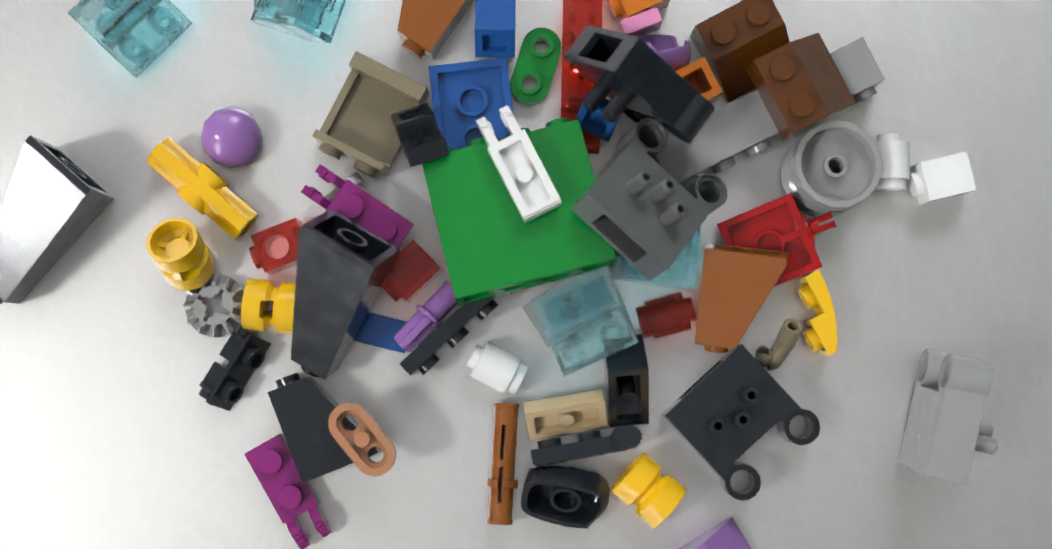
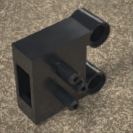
M586 25L564 55L567 61L594 84V87L582 102L587 110L595 112L606 96L610 99L607 106L601 112V116L609 123H614L622 112L635 123L645 118H657L661 120V124L671 134L686 143H691L715 110L714 106L706 98L697 93L640 37Z
M738 344L735 349H730L661 413L719 476L720 486L724 492L734 499L741 501L750 500L756 496L760 490L761 479L756 469L736 460L777 423L780 436L786 441L798 445L812 443L818 437L820 431V423L816 415L810 410L801 409L742 344ZM797 415L803 416L807 422L806 431L800 437H794L789 428L790 421ZM738 470H745L749 475V483L742 491H734L730 484L731 476Z

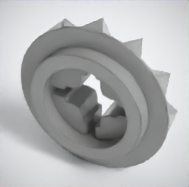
M213 274L208 282L201 287L187 291L186 300L183 305L187 322L198 333L209 337H223L231 334L241 326V306L244 289L231 277ZM223 292L221 305L230 312L229 315L215 312L212 317L208 318L210 307L205 304L206 302L202 298L216 299Z

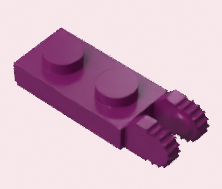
M320 164L315 172L327 183H332L338 187L340 191L332 202L323 197L322 193L312 186L308 187L305 185L301 193L322 206L326 211L333 209L397 248H400L415 225L350 180L344 181Z
M282 434L276 435L244 454L282 523L287 524L291 536L300 549L310 546L309 537L296 517L306 510L309 512L315 529L322 537L332 533L330 525L318 505L320 501L309 481L302 483L287 442Z

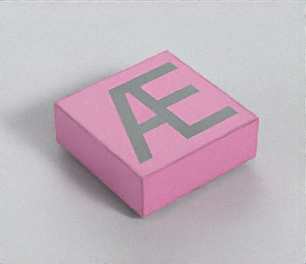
M654 7L621 20L618 32L636 36L647 35L659 30L663 20L658 8L655 9Z

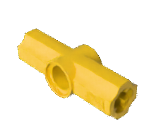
M168 136L150 152L146 162L151 168L178 189L177 194L202 215H208L235 240H239L255 225L260 216L255 209L228 188L230 185L204 162L199 163L172 138Z

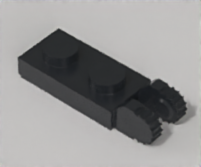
M628 424L626 427L624 425L617 426L610 436L601 437L600 430L577 434L578 442L562 444L561 437L537 441L538 449L530 451L533 466L538 467L622 452L628 449L631 450L641 444L640 441L643 439L641 435L643 434H641V429L639 430L638 426L635 427Z

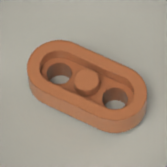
M355 402L343 403L333 409L328 420L329 431L357 468L369 476H380L388 472L396 461V448L367 409ZM347 415H353L357 418L358 425L355 430H348L344 426V419ZM372 447L382 449L384 456L380 462H374L370 459L369 451Z

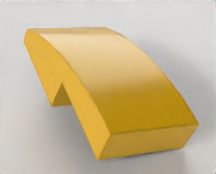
M816 270L798 279L801 288L798 289V294L808 310L813 308L816 313L803 321L807 329L803 331V336L814 353L819 351L821 356H830L837 352V323L827 285L820 270Z

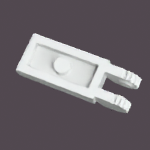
M507 105L499 109L500 118L511 136L498 142L493 127L486 120L485 116L476 120L488 145V153L524 223L561 206L562 201L526 131L520 129Z

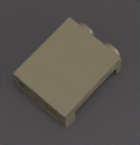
M355 51L349 63L351 71L320 131L316 129L312 137L321 143L318 148L321 152L337 160L341 158L342 154L355 160L356 162L353 167L370 177L375 178L377 172L387 177L402 148L390 114L424 104L429 96L427 86Z

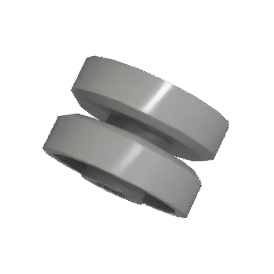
M826 121L812 127L786 152L781 166L782 185L786 194L792 193L798 208L816 217L828 213V211L834 217L863 202L877 188L882 174L881 153L874 139L863 128L847 121Z

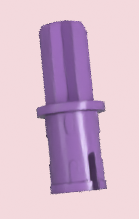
M444 281L443 285L423 306L419 304L416 306L418 311L394 335L396 343L405 351H413L434 327L438 328L440 326L439 322L457 304L452 285Z

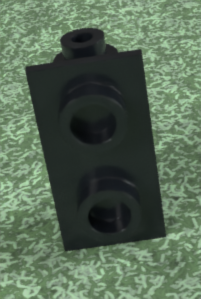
M240 326L237 332L233 331L230 338L219 354L228 360L229 363L224 367L215 361L203 381L199 384L202 389L198 394L206 399V403L230 411L232 406L242 397L244 387L254 371L263 363L271 343L254 336L253 332Z

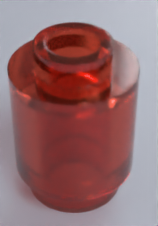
M681 291L644 301V306L635 308L644 339L653 336L654 340L691 330L690 322L697 320L691 297L683 298Z

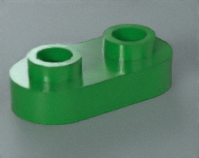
M535 28L525 36L510 80L512 96L518 103L525 106L538 105L547 97L560 58L561 41L558 35L548 28ZM538 41H545L548 43L549 49L544 53H539L535 50L534 45ZM526 78H533L537 81V87L533 90H527L523 87L522 83Z

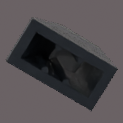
M295 373L275 381L278 388L267 393L302 483L352 464L353 461L331 435L328 427L331 412L340 404L312 377L300 379L299 374ZM347 415L344 419V426L348 430H355L358 422L351 415ZM372 447L369 451V457L381 452L382 449Z

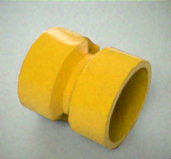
M173 217L163 220L149 233L146 241L147 252L172 287L178 290L190 291L208 282L214 273L215 259L191 221L185 218Z
M249 278L242 297V328L267 331L271 326H274L277 333L292 334L295 283L282 282L279 287H275L271 280ZM270 301H274L273 311L269 310Z
M642 452L623 471L610 491L627 506L636 504V513L654 529L677 507L686 494L687 489L671 475L662 477L660 475L661 466L645 452Z

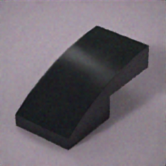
M428 103L390 114L393 127L411 167L450 155L446 139L440 132L435 115Z

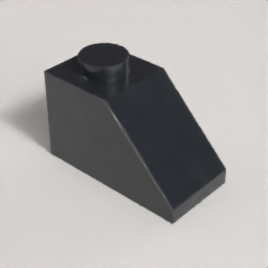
M643 334L603 338V363L609 426L649 424V368Z

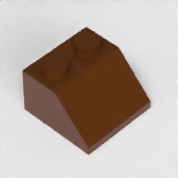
M742 0L695 25L690 35L701 58H706L723 91L722 96L726 104L756 89L746 71L754 60L790 42L785 22L772 0Z
M819 33L791 41L754 60L746 70L783 141L856 104Z

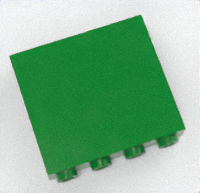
M568 118L554 119L546 123L545 128L533 131L526 127L520 128L526 131L562 201L561 206L524 223L488 153V145L484 137L470 141L467 144L468 147L452 151V148L448 147L450 155L422 164L455 300L458 305L615 266L616 256L613 247L571 210V207L595 179L579 119L569 121Z

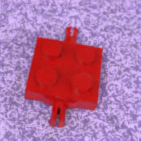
M792 193L717 224L724 245L789 252L787 266L775 286L823 267L815 249L814 235L837 227L834 220L819 226V223L833 218L830 211L807 220L799 211Z

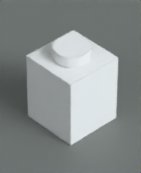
M967 151L922 161L910 167L911 174L908 185L912 196L917 197L919 205L965 195L977 190Z

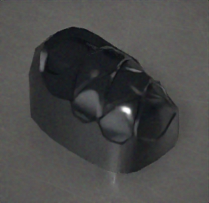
M538 466L530 468L527 473L522 490L521 508L531 517L565 527L588 529L606 510L609 503L610 487L608 481L597 472L571 466Z

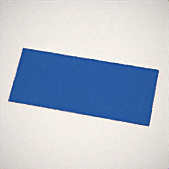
M368 312L353 341L405 353V350L394 340V335L407 321Z

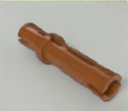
M494 402L491 477L486 478V487H490L487 523L512 525L513 491L518 488V480L514 479L519 404Z

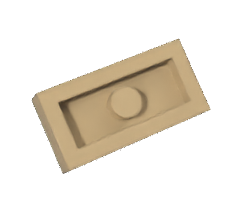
M602 389L523 402L530 441L608 428Z

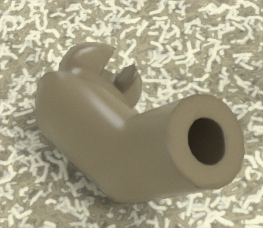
M786 319L772 347L769 348L764 345L758 347L755 359L762 367H767V371L778 369L795 347L803 329L801 323L795 319Z

